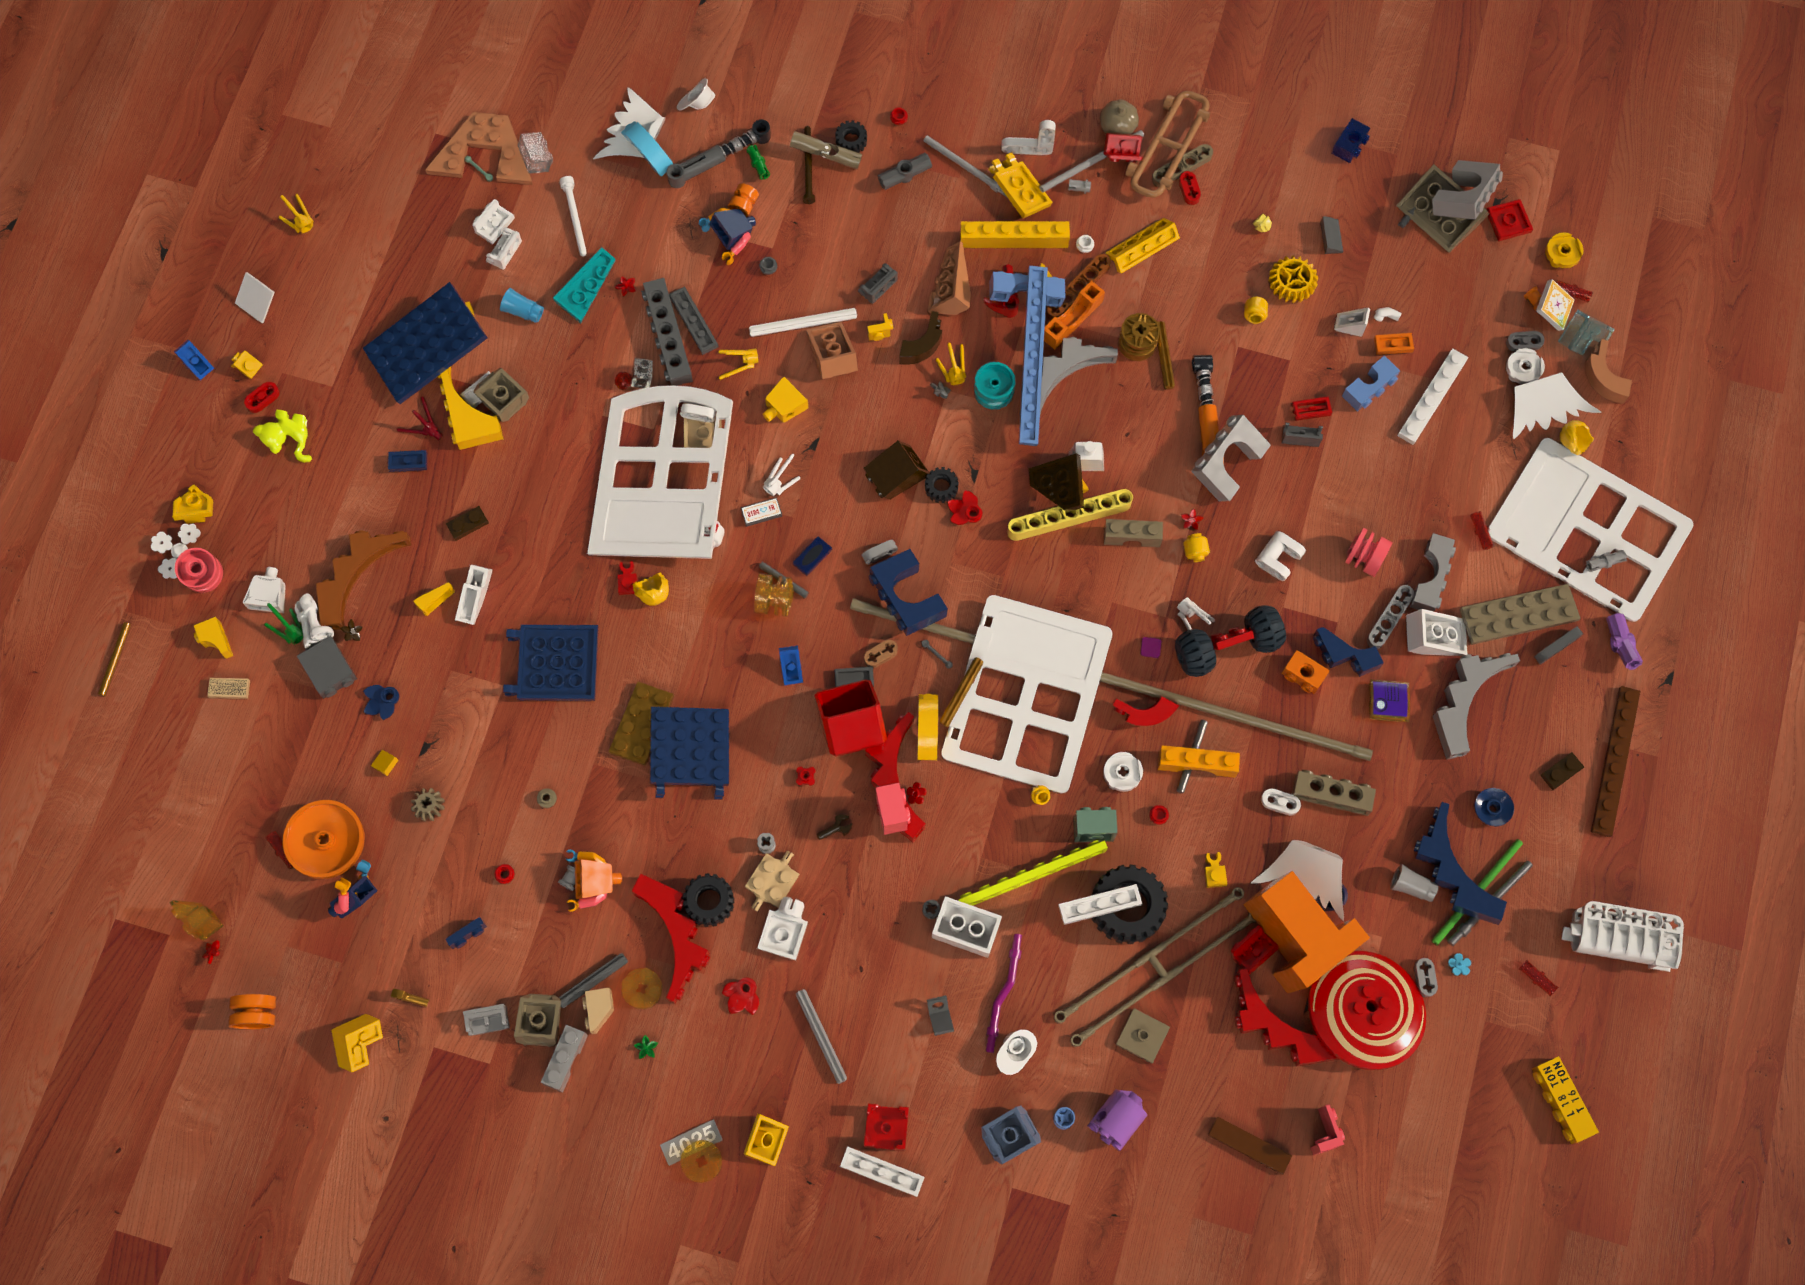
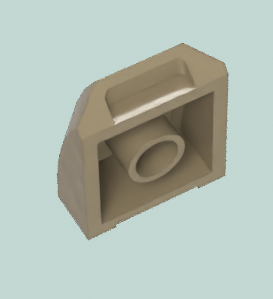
M502 368L491 372L474 389V394L494 415H497L501 422L508 421L526 405L529 399L527 391Z
M543 994L521 996L514 1032L515 1041L523 1045L548 1047L557 1045L561 999L555 995Z

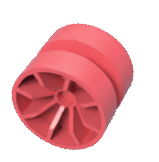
M187 549L176 560L175 573L177 578L195 592L206 593L212 591L220 584L223 578L221 563L205 549Z

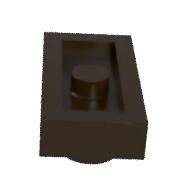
M480 506L446 523L455 541L489 524Z
M1571 752L1540 776L1552 790H1555L1581 771L1584 766L1574 753Z

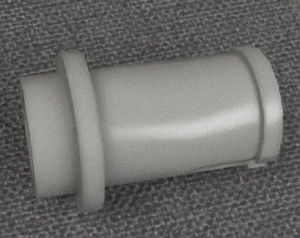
M1087 179L1086 181L1069 180L1068 191H1081L1084 194L1086 192L1090 193L1091 182Z

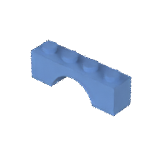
M1003 271L993 272L989 281L990 300L1008 302L1012 294L1019 291H1027L1028 275L1005 273ZM1047 277L1046 306L1061 307L1065 300V279Z

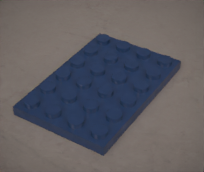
M449 282L363 347V350L396 402L402 404L488 337L453 284Z

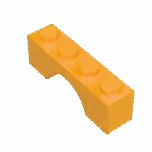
M1162 745L1159 750L1158 770L1172 772L1203 770L1211 772L1216 776L1235 778L1239 773L1240 753Z

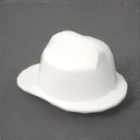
M702 79L679 101L677 109L683 110L688 106L695 109L706 108L715 98V93L707 86L708 79Z
M1018 1030L1006 1036L996 1057L997 1067L1001 1072L1006 1075H1013L1024 1067L1037 1048V1040L1034 1034L1028 1030Z

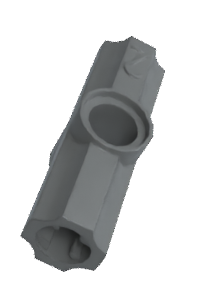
M923 153L910 160H901L896 167L879 174L878 180L881 187L887 190L901 182H910L913 176L932 168V163L928 154Z

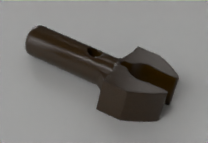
M840 814L835 817L834 825L817 833V838L822 840L836 832L846 835L851 831L853 823L845 827L840 826L842 821L849 819V816Z

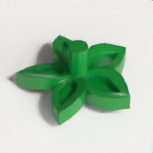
M645 1035L642 1043L634 1045L636 1049L641 1050L639 1059L644 1058L646 1054L655 1058V1053L652 1049L657 1047L658 1042H650L649 1038Z

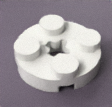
M1518 349L1511 354L1506 362L1508 378L1512 382L1519 384L1538 380L1545 369L1544 360L1536 355L1537 352L1532 349ZM1523 363H1526V366L1530 367V369L1525 370L1521 366Z
M1115 753L1107 760L1104 766V779L1113 790L1120 792L1130 791L1138 786L1143 776L1142 764L1130 753ZM1121 767H1124V770L1128 771L1125 777L1121 776V774H1118V771H1120Z

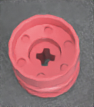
M1363 528L1350 545L1345 563L1350 564L1354 557L1357 560L1353 567L1357 568L1361 562H1364L1363 572L1375 577L1393 542L1381 537L1374 543L1372 541L1375 533L1372 532L1369 538L1366 539L1364 537L1367 529Z

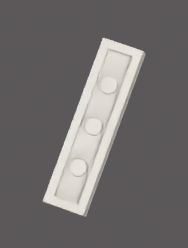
M1137 884L1061 903L1058 906L1063 924L1066 925L1140 906L1142 901Z
M847 1147L840 1165L844 1169L915 1197L918 1196L925 1178L850 1147Z

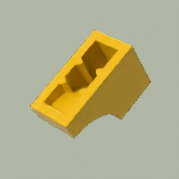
M217 617L194 625L196 632L193 634L198 644L201 643L205 648L214 647L219 649L226 659L233 656L222 623Z

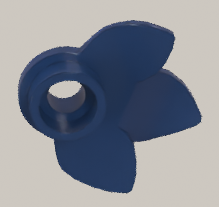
M373 685L363 691L370 698L364 709L366 714H380L382 720L392 716L395 704L400 697L397 689ZM393 694V698L388 700L387 696Z

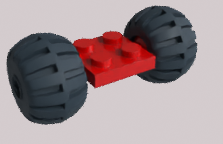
M1257 606L1246 614L1244 619L1245 628L1233 627L1228 630L1229 633L1222 634L1220 632L1211 635V639L1203 630L1191 629L1185 631L1175 641V651L1181 668L1189 676H1204L1216 666L1215 650H1221L1247 640L1250 641L1252 647L1258 652L1269 653L1276 651L1286 641V630L1279 612L1272 606Z

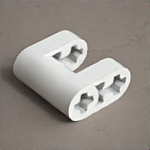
M1276 531L1255 560V563L1278 580L1285 581L1291 572L1285 565L1277 561L1278 557L1284 551L1291 557L1300 560L1305 554L1306 549L1286 534Z

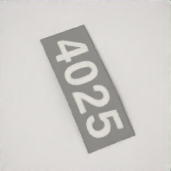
M713 1119L660 1146L670 1166L723 1139Z

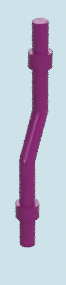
M1014 934L1012 949L1009 951L1010 964L1007 981L993 1002L990 1027H987L986 1033L988 1036L986 1052L994 1053L996 1037L999 1035L998 1022L1001 1005L1015 984L1018 960L1021 959L1022 952L1020 951L1022 939L1020 934Z

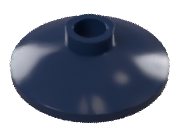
M1488 788L1476 797L1474 804L1475 812L1483 823L1498 827L1506 824L1512 818L1514 803L1505 791L1498 788ZM1489 807H1495V812L1490 811Z

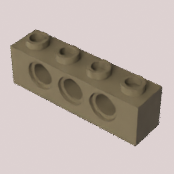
M1309 770L1298 771L1295 775L1292 795L1296 796L1299 800L1366 816L1372 812L1376 789L1371 788L1368 784H1352V781L1347 779L1335 780L1330 775H1314ZM1314 783L1318 785L1319 790H1312L1310 784ZM1329 788H1335L1338 791V795H1332ZM1349 793H1355L1357 795V800L1351 799L1349 797Z

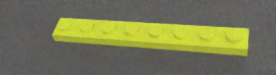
M1099 840L1093 841L1085 849L1081 850L1079 847L1070 851V855L1054 857L1051 859L1052 862L1048 864L1042 862L1035 865L1034 869L1028 872L1026 870L1019 871L1015 874L1016 877L1008 879V877L1002 878L997 881L998 884L991 887L989 884L979 888V892L974 894L967 892L961 895V899L958 901L974 906L1107 851L1108 847L1105 840L1100 843Z

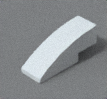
M470 565L467 581L463 585L455 618L456 621L475 624L488 589L492 569Z

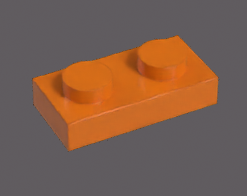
M1412 333L1375 335L1374 337L1376 355L1412 353L1414 351Z

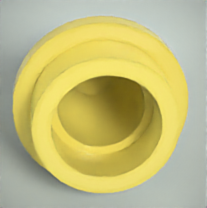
M1261 214L1253 222L1255 229L1259 232L1269 231L1272 224L1269 216Z

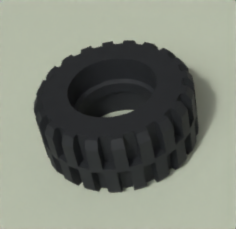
M1130 864L1129 867L1120 865L1116 869L1112 868L1100 877L1091 896L1137 884L1138 891L1142 893L1147 901L1145 915L1136 922L1123 921L1113 912L1093 917V922L1098 925L1097 929L1100 932L1103 931L1106 934L1105 937L1116 939V942L1121 944L1122 942L1134 944L1137 941L1139 943L1145 941L1146 938H1150L1159 929L1166 917L1168 909L1166 899L1168 896L1167 892L1163 891V883L1155 879L1157 876L1153 872L1149 874L1146 872V868L1141 867V869H1138L1136 865Z

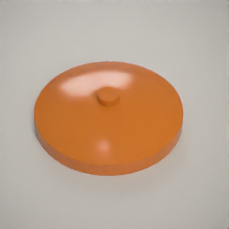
M333 800L311 802L297 810L289 819L283 834L284 853L289 863L298 872L307 877L329 879L339 876L349 870L362 853L365 840L363 825L354 811L345 804Z

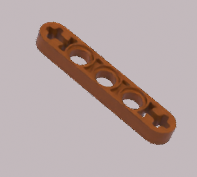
M1106 254L1097 255L1065 287V296H1070L1072 301L1069 303L1063 302L1062 306L1058 309V313H1052V309L1056 310L1058 307L1048 306L1047 317L1052 320L1054 317H1059L1065 313L1080 292L1074 288V285L1079 283L1085 287L1091 280L1096 283L1110 268V257ZM1105 261L1106 263L1102 264L1098 270L1097 267L1099 266V262ZM1091 271L1096 276L1091 279L1086 276V273Z

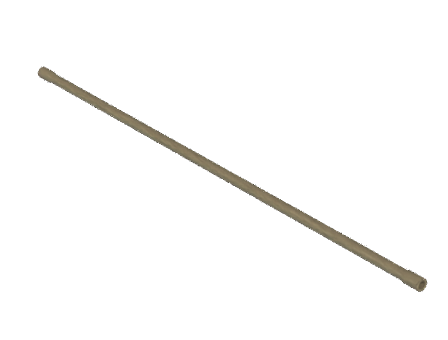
M854 598L852 600L851 610L897 621L894 615L891 616L885 608ZM936 623L923 628V630L974 644L976 637L974 634ZM1102 672L1100 682L1155 698L1162 696L1179 705L1347 753L1367 761L1371 760L1373 750L1350 745Z

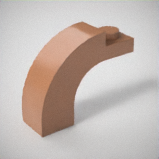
M1601 339L1598 345H1594L1592 353L1585 362L1587 379L1593 389L1602 397L1624 404L1629 397L1632 380L1618 377L1608 369L1606 353L1609 341Z

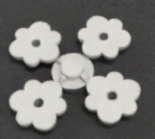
M195 524L181 525V531L178 532V536L181 538L182 543H177L174 546L170 542L172 537L166 536L164 532H159L157 536L151 538L153 542L151 549L153 551L165 553L166 550H171V554L174 557L170 560L164 559L162 565L158 567V571L163 574L165 579L169 577L172 579L177 578L175 573L177 558L188 549L185 544L195 543L197 541L196 538L201 535L200 530L196 529Z

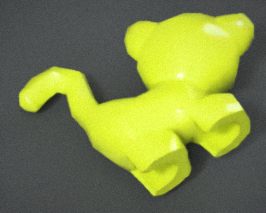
M277 409L275 413L278 420L277 423L267 422L254 427L253 433L259 437L265 446L269 447L272 453L277 454L281 450L282 444L286 440V435H289L298 442L294 452L296 459L304 463L311 462L312 457L310 455H302L308 437L307 419L304 415L294 414L292 419H289L286 411Z

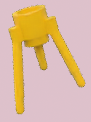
M296 194L295 197L304 215L299 214L290 202L281 195V199L296 217L294 218L295 224L282 216H279V219L294 228L297 233L310 231L314 221L309 216L299 195Z
M949 342L947 345L953 366L949 369V373H947L939 358H936V362L943 372L946 382H950L951 385H959L966 378L963 344H960V369L956 365L953 349Z
M757 349L719 350L718 352L721 354L742 355L743 363H747L745 366L719 376V380L746 369L754 368V364L758 363Z

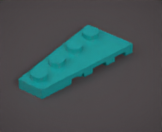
M601 247L553 297V300L578 322L582 323L616 259Z

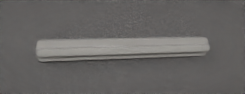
M806 990L798 991L796 997L836 1082L840 1084L847 1080L846 1074Z

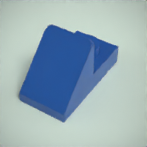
M186 340L174 351L183 361V364L199 380L203 379L214 369L190 340Z
M798 645L779 648L784 685L803 683Z

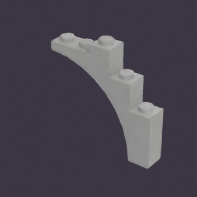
M1075 337L1063 338L1061 358L1056 356L1043 358L1040 414L1053 388L1065 377L1087 366L1116 363L1118 349L1110 346L1103 348L1093 345L1081 346L1082 339Z
M1506 653L1500 655L1497 659L1489 657L1481 661L1479 655L1472 656L1468 654L1460 657V660L1455 665L1460 680L1450 682L1444 690L1449 706L1438 708V711L1433 715L1446 760L1465 756L1470 751L1467 739V716L1473 697L1488 678L1500 671L1515 667L1520 661L1518 654L1511 655Z

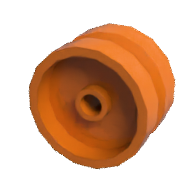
M245 994L230 997L229 1008L236 1013H232L229 1016L228 1027L254 1030L268 1029L275 1026V1015L269 1013V1011L276 1008L275 996Z

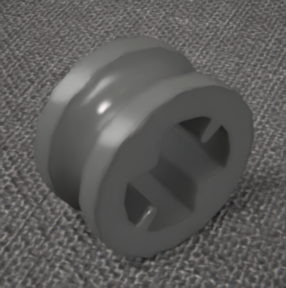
M935 900L926 901L923 905V915L928 919L938 917L940 913L939 903ZM928 905H931L932 907L936 906L937 909H935V914H932L931 912H926V910H928Z

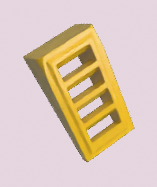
M448 582L418 597L413 602L425 616H428L449 598L455 590Z

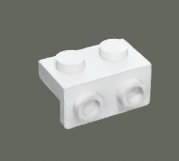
M494 199L486 205L483 213L475 218L473 228L477 235L494 244L503 233V228L508 227L515 217L512 213L499 206L498 201Z

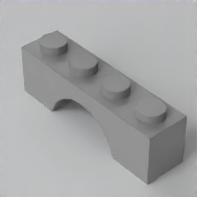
M1434 533L1429 538L1424 557L1431 562L1434 568V578L1428 583L1418 584L1414 590V597L1411 600V608L1433 612L1436 608L1439 609L1442 598L1439 596L1441 591H1444L1447 583L1444 580L1445 574L1448 575L1451 569L1449 560L1453 558L1456 547H1453L1454 539Z

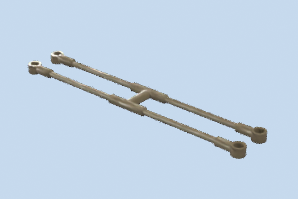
M1239 887L1234 888L1230 895L1165 942H1161L1133 961V964L1077 1003L1071 1004L1063 1011H1057L1054 1015V1020L1056 1023L1062 1024L1068 1016L1079 1009L1078 1007L1147 961H1150L1160 975V978L1151 983L1150 987L1100 1022L1088 1027L1080 1034L1073 1035L1070 1040L1071 1045L1074 1047L1081 1046L1083 1041L1093 1035L1097 1029L1151 991H1155L1166 984L1176 975L1183 972L1184 968L1237 931L1243 930L1251 923H1257L1256 920L1251 918L1249 913L1245 919L1236 924V927L1169 972H1166L1156 958V955L1166 949V946L1219 909L1225 908L1235 900H1240L1244 896L1243 889ZM1234 891H1239L1241 896L1236 897ZM1057 1014H1062L1064 1019L1058 1020ZM1078 1037L1080 1043L1075 1044L1073 1038Z

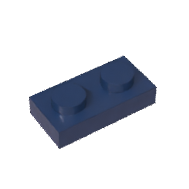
M427 451L388 452L389 472L427 470Z
M478 917L445 940L452 949H459L467 943L466 940L481 935L487 925L481 917Z

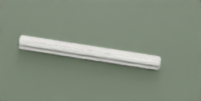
M855 308L754 325L749 327L751 337L846 321L856 319L857 312Z

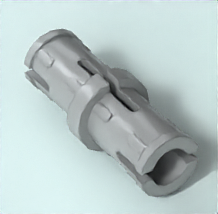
M1624 550L1610 554L1605 553L1601 557L1587 560L1586 566L1589 572L1601 568L1608 569L1612 565L1627 561V555Z

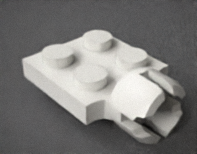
M783 897L777 911L769 910L758 949L796 961L808 921L802 919L803 902L795 899L791 910L793 899Z

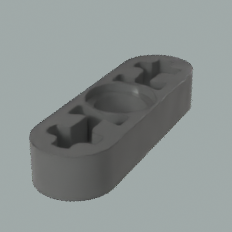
M1577 626L1543 649L1534 658L1541 665L1576 641L1584 633Z

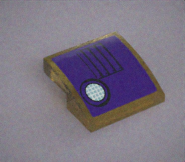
M1370 679V719L1409 722V682Z

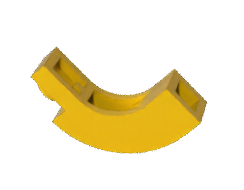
M919 694L918 760H937L938 695Z

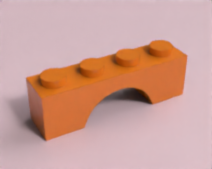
M1091 280L1079 292L1068 310L1061 316L1054 317L1044 327V341L1055 350L1063 342V338H1067L1103 302L1105 291Z

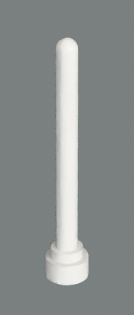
M565 176L559 180L560 187L566 193L579 253L584 257L587 252L572 191L575 186L574 179L571 176Z

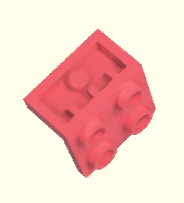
M1329 1104L1318 1109L1327 1137L1314 1141L1315 1146L1311 1147L1313 1156L1344 1145V1133L1341 1128H1338L1335 1121L1337 1120L1336 1111Z

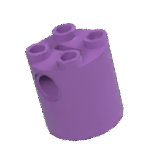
M1115 1089L1087 1126L1095 1133L1099 1132L1101 1134L1100 1139L1106 1144H1111L1115 1149L1121 1151L1147 1117V1113L1143 1110L1142 1099L1132 1091Z

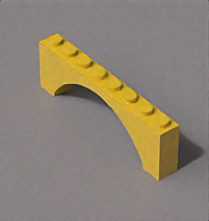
M470 301L465 302V304L474 316L473 308L471 306ZM451 367L441 373L438 378H442L443 383L440 384L442 395H446L447 399L444 400V406L446 411L450 412V416L447 419L450 428L453 427L454 433H451L453 443L457 444L459 449L462 450L504 439L497 415L490 416L474 409L458 395L452 384Z

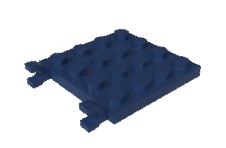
M521 625L520 630L507 629L506 637L508 641L520 640L518 683L517 685H503L505 696L517 695V700L595 701L598 625Z
M651 707L650 784H656L655 798H664L665 785L714 786V800L723 799V786L729 785V709Z

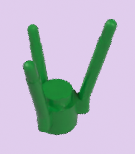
M267 603L270 610L286 627V635L268 623L264 625L285 639L288 644L292 643L295 645L303 640L302 626L293 609L290 608L289 612L296 626L294 624L289 625L270 603Z

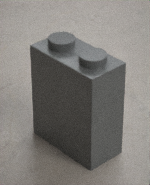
M331 636L297 655V658L323 699L332 697L339 689L352 685L357 679Z

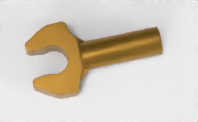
M393 988L391 993L392 998L427 1007L429 999Z

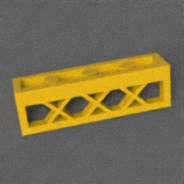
M1162 218L1105 252V254L1114 261L1117 272L1123 273L1180 239L1175 223Z

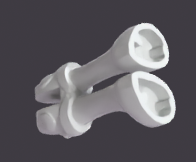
M308 593L304 594L295 603V613L297 614L298 621L302 624L303 644L306 650L326 638L334 636V631L331 627L319 624L317 620L318 606L313 597Z

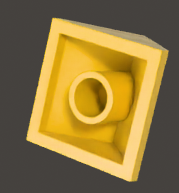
M757 1113L743 1154L752 1159L775 1166L789 1126Z

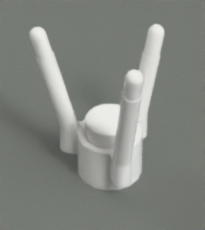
M794 454L789 456L775 475L782 462L780 457L768 479L764 482L763 489L771 496L775 494L780 496L784 490L800 480L798 476L783 487H781V481L778 480L793 459Z
M1185 598L1177 606L1180 610L1178 615L1188 630L1192 628L1186 616L1190 618L1197 614L1207 624L1215 622L1214 618L1199 608L1189 598Z

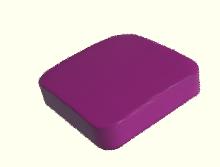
M1144 637L1141 644V656L1159 658L1161 640Z

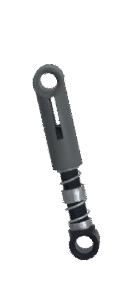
M763 119L756 120L752 128L747 131V134L743 133V136H737L729 140L727 144L723 143L722 147L715 145L681 164L670 165L667 168L669 185L673 188H681L689 179L726 161L729 154L737 153L751 143L765 144L771 139L769 123Z

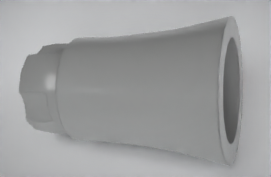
M1400 864L1396 869L1390 884L1391 890L1403 892L1429 902L1433 901L1439 887L1438 884L1415 873L1403 864Z

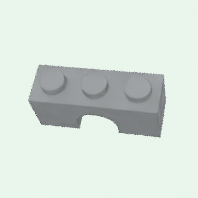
M568 1025L565 1026L541 1080L543 1085L563 1093L571 1075L570 1070L577 1054H580L588 1035L585 1032Z

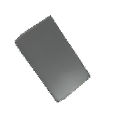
M1322 216L1320 225L1325 254L1343 253L1338 219Z

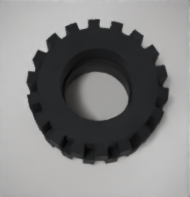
M705 873V876L701 877V875H698L696 880L692 879L690 885L685 887L686 892L683 893L685 910L690 919L694 920L698 925L703 924L704 927L712 925L714 927L719 922L721 924L724 923V919H728L731 916L730 912H733V903H735L730 885L724 878H719L716 874L710 876L709 873ZM707 890L718 892L721 898L718 906L712 910H702L697 904L700 894Z

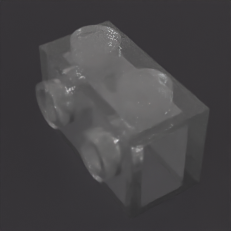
M542 133L521 134L517 146L528 173L549 172L550 166L553 163V156L549 153L547 141L543 138Z

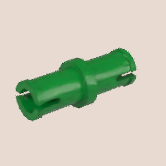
M750 145L746 151L752 160L751 164L756 169L759 178L765 180L770 176V172L765 165L766 161L760 155L757 146L754 145L753 147V145Z

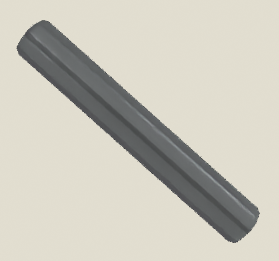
M620 953L558 997L561 999V1007L565 1008L585 994V991H589L627 964L628 960L624 954Z

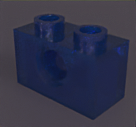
M1352 118L1335 143L1331 154L1348 163H1351L1353 158L1357 159L1362 151L1360 147L1362 144L1366 145L1370 139V135H1368L1370 127Z

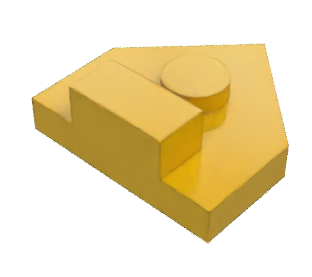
M194 484L188 488L187 493L173 501L172 517L174 521L184 520L186 524L205 522V517L213 516L212 497L203 493Z

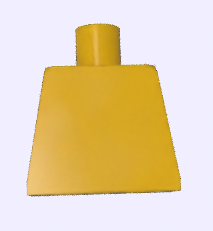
M783 377L765 398L768 409L762 415L768 422L776 416L782 422H786L807 410L808 400Z

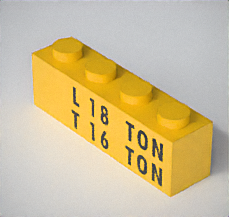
M1559 1056L1532 1068L1534 1080L1537 1084L1541 1085L1544 1091L1543 1097L1547 1103L1551 1104L1554 1110L1552 1111L1553 1116L1564 1129L1562 1132L1567 1141L1575 1144L1599 1133Z

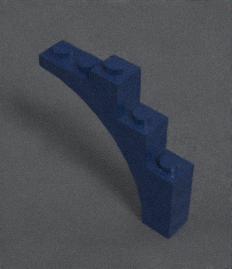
M1441 802L1439 807H1435L1432 816L1435 819L1434 825L1430 824L1427 836L1423 835L1421 841L1417 840L1414 851L1417 852L1415 859L1437 865L1434 867L1432 877L1435 878L1434 883L1438 884V886L1453 890L1450 903L1453 904L1451 910L1499 925L1502 921L1507 902L1492 896L1478 887L1457 863L1447 834L1449 804Z

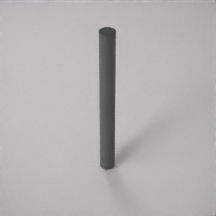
M1200 720L1191 748H1200L1208 724L1206 720ZM1183 770L1177 792H1185L1192 770Z

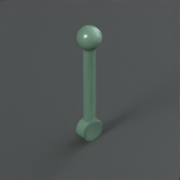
M470 156L465 157V162L473 165L486 177L488 182L493 180L492 174H487L472 161Z

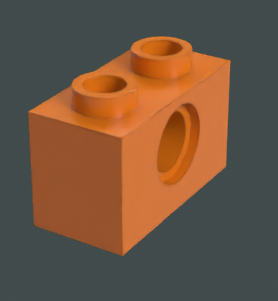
M1296 650L1282 674L1288 681L1299 684L1305 692L1315 694L1330 670ZM1300 671L1308 672L1309 677L1302 676Z

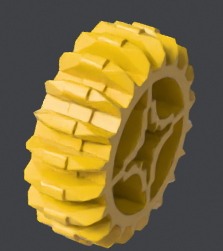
M1294 255L1290 259L1285 256L1283 260L1279 259L1277 264L1275 263L1272 266V270H1270V277L1268 279L1269 283H1271L1270 289H1274V295L1279 294V299L1284 297L1285 302H1288L1290 299L1294 304L1297 299L1301 303L1303 299L1307 300L1314 293V289L1318 285L1317 269H1313V264H1307L1308 259L1302 261L1301 256L1298 259H1295Z

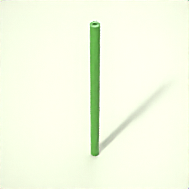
M1519 839L1515 840L1477 885L1483 890L1486 889L1523 845L1522 841ZM1455 911L1434 936L1432 942L1438 945L1464 914Z

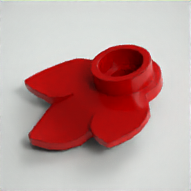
M965 490L962 500L948 501L949 510L953 513L950 519L952 523L964 525L967 522L976 523L981 520L982 509L978 506V498L972 492ZM975 512L976 516L972 517L970 513Z
M745 977L739 980V982H729L723 988L722 994L729 997L727 1006L730 1014L738 1013L744 1008L751 1015L756 1013L760 1000L756 994L757 984L752 978ZM744 984L749 985V991L743 989Z

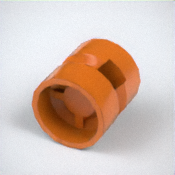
M740 183L727 207L732 210L740 209L745 217H748L759 193L752 186Z

